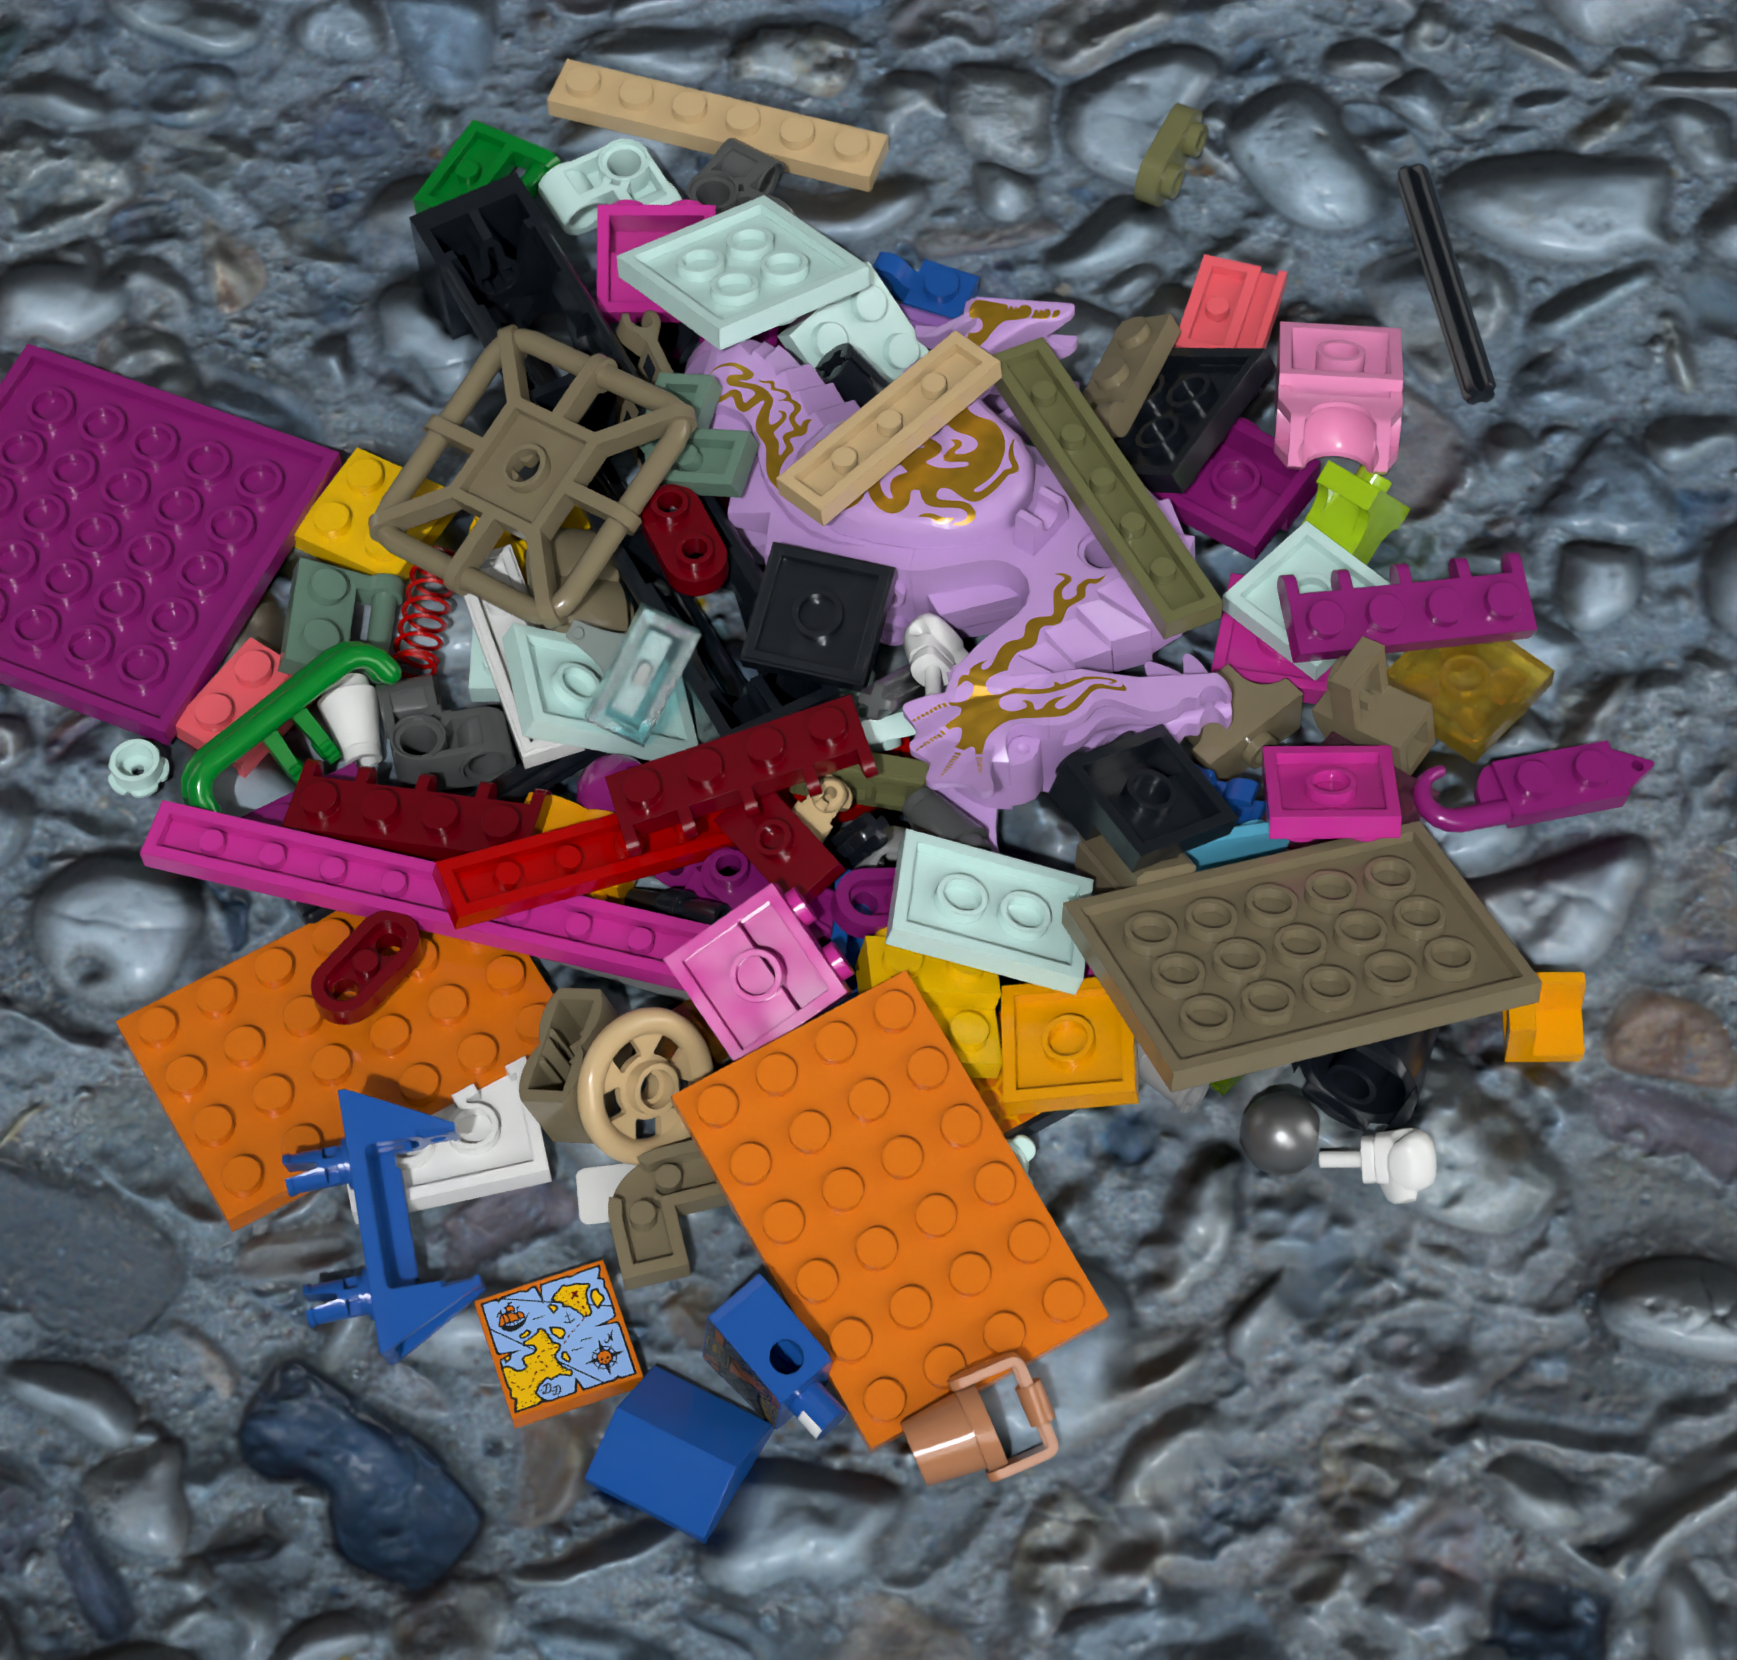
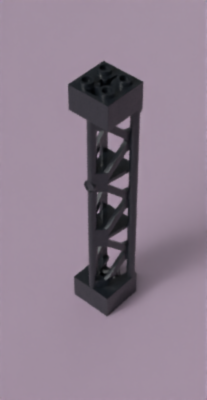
M517 172L409 217L424 293L452 340L475 332L483 347L486 348L497 337L498 329L515 324L518 329H529V326L539 313L562 314L567 324L573 348L593 356L587 335L588 328L602 353L616 361L618 369L642 379L558 245L546 218ZM527 354L524 363L525 369H527L526 376L530 402L552 412L576 376L569 373L559 378L551 364ZM501 367V369L499 370V373H500L501 377L503 378V372H502V367ZM529 374L531 375L532 379L534 380L535 384L537 385V388L535 387V385H534L533 381L531 380ZM609 391L598 393L578 422V425L597 432L619 424V422H615L617 395ZM635 404L639 411L637 417L644 415L646 408ZM609 456L587 488L618 502L627 488L610 462L612 456ZM698 495L727 550L729 572L726 581L720 588L731 590L735 594L747 634L764 574L728 519L715 496ZM581 509L597 534L605 520ZM668 509L664 512H674L678 509ZM641 525L633 536L626 534L611 556V560L647 620L675 633L667 653L692 693L699 745L841 698L838 687L757 670L758 676L751 678L745 684L694 600L695 596L685 595L676 591L668 582L642 533ZM694 553L692 556H689L688 558H700L701 553ZM700 657H701L702 660L704 661L705 665L707 666L708 670L710 671L711 675L713 676V678H714V680L716 681V683H717V685L719 686V688L716 686V684L714 683V681L710 678V676H709V674H708L706 668L704 667V665H703V663H702Z

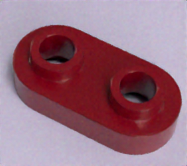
M675 484L659 486L640 513V519L642 520V533L670 585L682 594L703 596L716 591L726 581L729 572L725 544L701 500L693 490ZM668 509H678L674 512H664ZM694 553L704 554L702 557L697 559L688 558L689 556H692Z
M388 910L376 912L363 920L316 969L311 979V993L315 1006L324 1019L339 1025H350L364 1020L413 971L420 962L423 953V945L415 921L406 914ZM395 946L401 948L394 955H381V952L388 947ZM352 991L357 993L355 997L349 1000H337L344 992Z

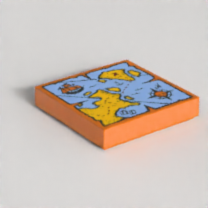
M603 1260L474 1301L515 1429L631 1391L643 1379L639 1362Z

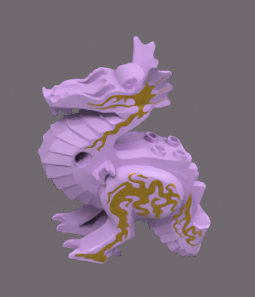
M975 297L966 301L963 315L939 327L916 325L915 337L919 343L932 350L956 330L991 355L1043 337L1056 357L1062 359L1071 355L1076 350L1078 338L1077 336L1051 333L1058 330L1074 317L1075 305L1062 302ZM748 338L745 342H739L719 350L705 340L689 357L685 374L713 375L723 388L709 429L750 431L759 443L742 497H730L727 513L728 519L734 527H737L736 531L757 564H767L772 543L777 542L896 567L898 577L880 643L885 645H902L905 629L912 620L923 613H932L944 619L961 639L990 634L959 664L952 666V671L947 672L949 683L944 693L924 696L903 705V715L916 731L915 738L909 744L911 755L929 765L925 787L933 789L937 794L941 795L949 803L987 831L986 841L991 845L992 852L999 854L997 845L999 809L1013 810L1015 805L1025 804L1036 799L1041 791L1049 792L1056 778L1055 770L1057 766L1074 751L1085 749L1088 752L1110 744L1115 738L1125 732L1134 731L1137 734L1161 724L1165 726L1178 744L1186 736H1198L1201 729L1209 723H1218L1225 730L1229 728L1232 723V692L1222 676L1217 673H1208L1198 659L1191 654H1185L1182 657L1183 674L1153 662L1152 654L1182 636V633L1165 640L1162 638L1036 447L1025 444L1030 438L994 385L823 527L779 495L776 478L857 412L860 407L856 401L844 402L833 383L825 384L810 363L800 366L790 353L780 345L775 348L765 341L760 343ZM910 365L908 368H906V369L903 371V373H904L906 370H908L912 365ZM1074 382L1080 391V382ZM1148 490L1195 559V536L1183 533L1170 499L1159 501ZM1144 664L1146 677L1117 675L1113 673Z

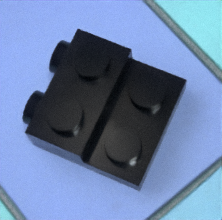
M1163 724L1137 734L1134 731L1125 732L1115 738L1110 744L1088 752L1085 749L1074 751L1057 766L1055 770L1056 778L1048 792V795L1085 841L1102 835L1132 873L1229 835L1239 819Z

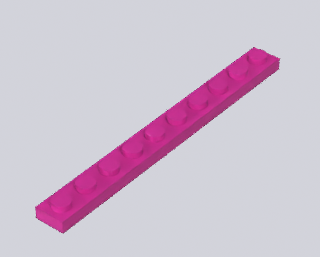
M165 800L161 802L140 851L143 864L146 867L362 917H368L384 910L406 914L415 921L419 930L685 991L668 967L664 958L711 926L580 895L455 930L432 876L435 862Z

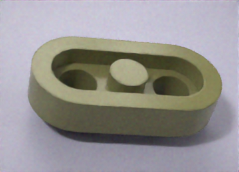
M1176 103L1172 107L1139 168L1134 189L1136 200L1160 207L1166 198L1175 199L1183 183L1185 164L1190 156L1197 158L1200 155L1207 138L1208 125L1201 123V110L1181 103Z

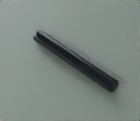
M1421 163L1415 164L1412 167L1405 165L1397 173L1399 177L1397 186L1463 399L1471 405L1479 402L1487 403L1494 398L1496 383L1429 170Z

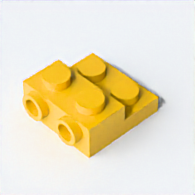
M887 927L877 931L874 936H865L855 965L858 994L860 995L907 970L970 1078L997 1079L1002 1068V1053L995 1010L1001 996L999 975L885 944Z

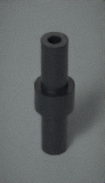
M633 888L627 892L624 900L625 906L708 925L714 924L732 911L727 904L700 900L692 891L667 888L661 893Z

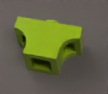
M1328 460L1316 481L1318 483L1317 495L1303 523L1308 521L1367 566L1385 537L1392 531L1399 530L1411 508L1387 494L1393 484L1392 482L1378 474L1367 472L1365 466L1360 465L1354 475Z

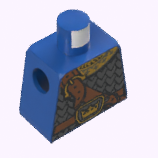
M760 1274L755 1276L707 1317L702 1358L765 1421L773 1424L775 1429L780 1428L795 1416L815 1439L819 1440L831 1432L846 1416L847 1410L825 1388L832 1365V1359Z

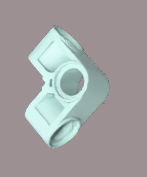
M632 139L611 141L604 147L580 158L558 164L542 177L538 186V192L562 230L569 235H580L597 228V205H611L616 201L626 199L636 200L644 205H670L675 201L682 200L676 188L666 180L647 149L640 142Z

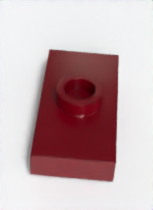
M776 792L756 798L761 815L748 819L744 804L740 803L726 808L713 820L770 884H779L784 893L796 887L808 904L846 871L841 863Z

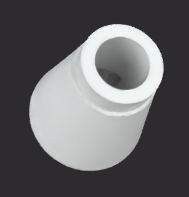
M349 673L321 694L317 707L344 759L345 766L354 762L358 769L360 766L374 767L382 761L377 689L369 684L367 676L359 673Z

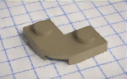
M693 1140L659 1147L638 1156V1166L623 1178L616 1188L613 1197H609V1222L625 1291L691 1276L678 1217L729 1205Z

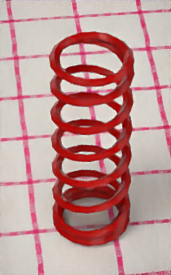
M430 545L452 557L455 555L453 551L446 547ZM413 565L409 572L411 583L407 585L405 590L407 601L401 607L404 618L397 625L400 636L393 643L395 654L392 657L395 660L400 658L405 663L416 668H432L431 672L426 675L431 674L435 676L438 672L437 666L440 661L430 651L441 649L444 645L442 639L436 634L445 631L448 626L439 616L451 611L450 604L443 598L450 597L455 592L449 590L448 593H436L423 588L419 583L433 582L444 585V581ZM418 570L427 577L416 580L415 573ZM415 586V588L426 595L412 597L411 591ZM415 601H436L443 604L445 609L443 611L426 609ZM411 604L422 613L408 615L407 609ZM411 619H433L441 623V627H423ZM408 622L418 630L404 633L403 627ZM426 636L436 640L438 644L436 646L420 645L408 637ZM401 640H404L414 648L400 651L399 645ZM405 656L417 657L430 664L417 663ZM402 671L401 676L405 678H414L425 675H413Z

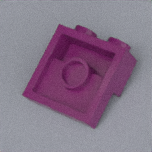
M1238 417L1230 428L1226 439L1216 447L1198 472L1196 480L1183 494L1151 493L1159 501L1169 498L1178 520L1255 560L1279 528L1286 532L1317 493L1318 483L1316 481L1320 476L1321 461L1313 459L1302 470L1286 469V466L1274 453V437L1261 431L1252 421Z

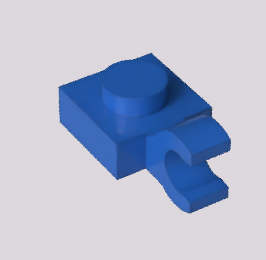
M880 252L873 265L874 270L895 300L902 301L904 305L951 319L963 315L966 301L975 298L979 292V276L924 259L919 272H917L898 255L890 252Z

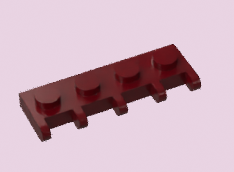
M850 694L605 776V780L629 856L632 858L643 854L640 839L642 836L678 824L682 825L686 839L698 836L695 818L740 803L744 804L748 819L761 815L756 798L803 782L806 783L810 798L821 795L823 792L818 777L859 764L861 772L866 779L879 774Z
M308 758L304 763L282 827L410 857L441 861L541 834L551 807L552 796L550 790L536 788L530 804L496 800V783L485 781L480 782L475 797L436 792V776L423 773L419 775L415 789L376 784V768L370 766H360L355 781L323 777L324 765L322 760Z

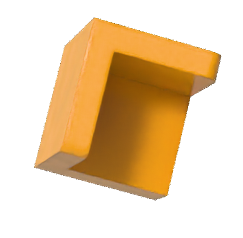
M1535 972L1542 981L1539 1002L1501 1011L1504 1062L1581 1061L1585 1052L1582 1005L1586 990L1585 973Z

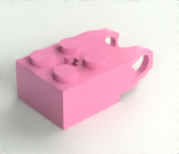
M1280 321L1275 378L1274 453L1283 462L1286 469L1302 470L1313 459L1324 456H1338L1358 461L1371 474H1387L1388 470L1398 460L1403 410L1401 328Z

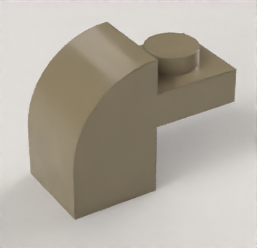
M1362 636L1348 656H1340L1333 664L1327 679L1328 689L1312 709L1313 717L1321 733L1332 746L1391 745L1396 783L1403 787L1436 743L1432 703L1388 684L1385 645Z

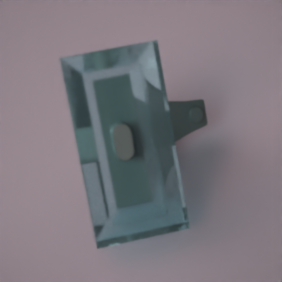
M642 602L626 633L605 631L581 621L573 620L566 638L590 656L604 673V677L585 713L586 721L644 748L701 636L699 630Z

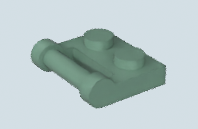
M300 557L293 569L278 672L294 675L324 650L339 642L349 641L355 602L371 606L366 643L382 648L389 654L395 608L399 607L403 601L405 587L403 580L387 573L369 576ZM355 669L349 672L367 676L369 684L375 688L376 684L382 683L374 681L363 669Z

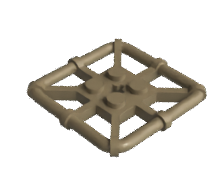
M515 324L498 329L497 337L483 350L439 416L432 414L423 428L427 432L382 497L375 513L369 517V535L371 539L379 542L388 552L443 579L445 587L460 596L470 593L525 622L537 625L544 624L547 629L563 625L566 622V616L580 604L626 534L633 536L641 525L642 520L638 516L684 450L690 434L697 428L695 410L674 394L618 369L616 361L603 354L590 356L538 331L525 328L518 329ZM527 354L576 376L552 412L530 402L524 363ZM502 367L507 403L485 435L481 437L461 426ZM606 391L652 411L597 432L578 425V422L597 394L605 393ZM661 438L618 502L587 488L607 457ZM447 447H456L470 454V457L451 485L412 499ZM540 461L537 472L530 479L524 481L519 476V472L524 466L533 468ZM575 505L604 519L605 522L564 583L557 589L551 539ZM460 510H465L479 517V520L453 557L406 534V530ZM504 531L527 541L535 598L480 570V566Z

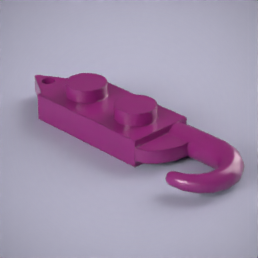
M1608 740L1492 761L1491 765L1482 769L1474 784L1476 804L1457 808L1443 807L1432 797L1431 785L1435 780L1446 774V768L1442 765H1437L1426 769L1417 777L1413 788L1414 805L1421 817L1433 827L1445 832L1464 833L1506 825L1508 829L1623 807L1630 796V791L1649 774L1654 766V762L1611 749Z

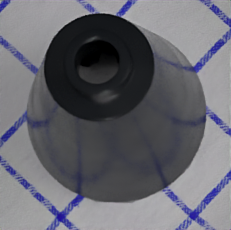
M1439 1027L1294 1062L1291 1065L1293 1072L1299 1066L1307 1080L1302 1088L1307 1098L1329 1117L1350 1128L1366 1131L1370 1123L1388 1124L1385 1131L1399 1129L1409 1121L1416 1110Z

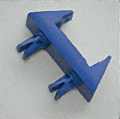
M342 1089L338 1090L345 1137L341 1138V1145L296 1154H282V1163L289 1172L307 1171L285 1179L290 1197L298 1196L300 1193L346 1184L349 1185L351 1190H354L366 1267L362 1268V1275L313 1285L304 1284L302 1287L303 1295L309 1302L330 1301L308 1309L305 1312L310 1328L317 1327L319 1324L369 1315L372 1321L375 1320L380 1354L389 1365H393L410 1354L486 1291L485 1282L480 1275L450 1282L433 1281L417 1284V1281H420L412 1227L401 1168H398L396 1155L422 1150L431 1144L461 1139L459 1131L453 1122Z

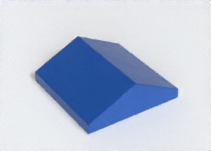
M654 1366L617 1406L585 1475V1481L587 1484L705 1544L773 1433L774 1427L773 1424Z

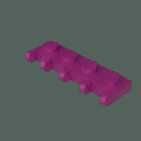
M1518 552L1502 554L1501 574L1471 577L1467 559L1465 557H1458L1449 560L1448 572L1450 579L1413 583L1410 569L1406 563L1392 564L1390 567L1391 585L1353 588L1350 573L1347 569L1333 570L1330 578L1332 591L1299 594L1297 581L1293 574L1280 575L1277 579V591L1293 663L1338 659L1342 655L1348 656L1362 636L1385 645V654L1529 639L1538 628L1520 554Z

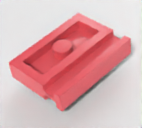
M1204 254L1179 326L1181 333L1173 348L1266 349L1286 289L1287 272L1279 270L1277 275L1261 272V266Z
M250 637L188 704L175 725L177 729L176 737L198 750L284 683L292 675L278 672L280 654ZM315 700L308 704L306 708L308 709ZM290 719L277 729L281 737L294 725ZM260 742L231 766L237 770L238 775L246 778L269 752Z

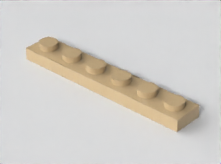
M571 59L566 60L547 99L548 111L551 116L715 155L727 139L734 137L782 161L786 168L783 172L866 192H871L889 151L888 135Z

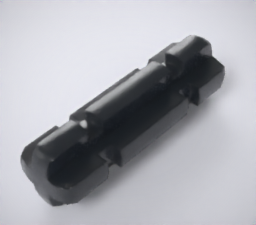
M864 812L826 840L823 845L841 865L852 870L888 842L884 830L889 827V823L884 816L875 819L870 812Z

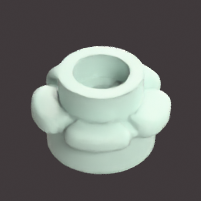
M131 739L118 745L112 752L109 760L111 774L108 776V781L111 788L120 795L130 793L134 798H145L157 792L159 783L167 780L170 771L169 763L165 757L160 756L158 748L151 742L143 739ZM144 770L140 775L133 774L135 771Z

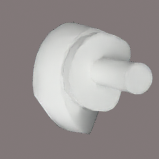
M932 613L920 614L905 629L903 647L910 664L912 676L919 684L925 686V696L941 693V687L949 683L947 672L952 671V666L959 664L969 654L963 647V640L944 619Z
M1417 1128L1383 1131L1376 1133L1375 1136L1363 1135L1361 1138V1151L1319 1152L1320 1168H1362L1363 1183L1380 1184L1387 1200L1394 1204H1406L1416 1201L1418 1192L1432 1185L1436 1177L1437 1165L1434 1141L1426 1132Z

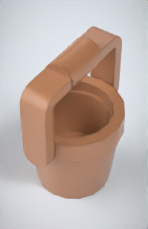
M1013 1352L1004 1353L953 1375L947 1382L954 1393L900 1423L927 1487L987 1469L985 1473L989 1482H996L1052 1458L1057 1453L1059 1446L1050 1421L1056 1418L1043 1383L1039 1377L1031 1378L1022 1358ZM1011 1368L1018 1383L1015 1391L1030 1427H1036L1043 1444L1007 1459L974 1383Z

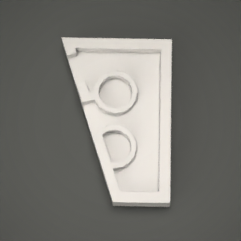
M526 1055L505 1066L507 1076L480 1090H477L475 1085L471 1084L452 1095L453 1104L431 1115L455 1123L461 1140L431 1144L422 1150L396 1155L398 1168H401L403 1173L409 1213L552 1182L541 1126L521 1102L519 1096V1082L527 1062ZM347 1184L355 1224H359L354 1190H351Z

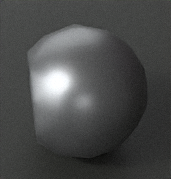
M1286 1091L1265 1095L1251 1103L1243 1115L1240 1125L1239 1142L1246 1157L1258 1170L1275 1176L1298 1173L1310 1166L1315 1158L1319 1137V1115L1306 1098Z

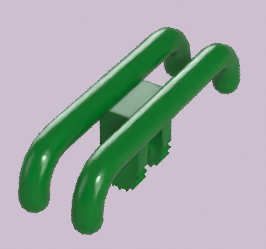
M360 641L339 642L324 650L193 754L186 762L180 779L181 797L185 805L223 814L221 806L213 795L215 779L260 742L293 783L297 785L304 765L292 754L277 730L289 719L310 740L312 748L319 757L332 765L342 755L306 706L355 669H363L374 681L393 685L401 678L402 671L400 665L382 648Z

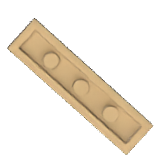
M955 330L776 478L779 495L824 527L1002 378L1000 360Z

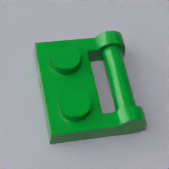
M473 119L414 196L416 214L506 177L515 166L526 170L521 180L534 199L539 193L538 186L542 177L550 169L562 162L553 152Z

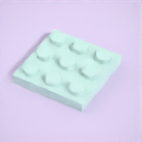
M765 195L617 255L618 276L719 350L739 342H745L748 338L776 326L790 324L797 317L823 306L839 303L845 297L870 287L869 266Z

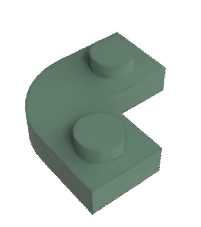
M659 373L655 386L674 394L685 404L692 406L697 419L696 430L690 434L684 450L661 482V485L675 484L688 487L697 495L741 498L759 443L750 431L709 429L723 388L713 375ZM646 409L645 414H646V413H649V412H652V411ZM661 438L638 446L645 455V461Z

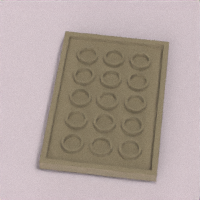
M1420 821L1401 825V838H1380L1371 842H1361L1351 838L1338 839L1063 903L1062 924L1171 1093L1539 1002L1542 981Z

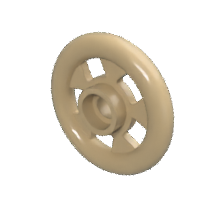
M648 1007L622 1014L610 1022L597 1035L589 1047L580 1068L577 1085V1104L580 1119L587 1135L603 1153L616 1161L638 1165L637 1157L650 1150L692 1140L677 1111L672 1107L671 1095L679 1092V1079L687 1080L688 1086L714 1073L711 1053L700 1031L688 1019L674 1011ZM662 1036L671 1039L678 1046L670 1062L662 1056L654 1054V1050ZM630 1041L636 1050V1054L630 1057L619 1070L613 1058ZM646 1077V1086L641 1093V1085ZM615 1089V1097L621 1112L609 1118L605 1109L603 1095ZM655 1118V1135L637 1139L636 1120Z

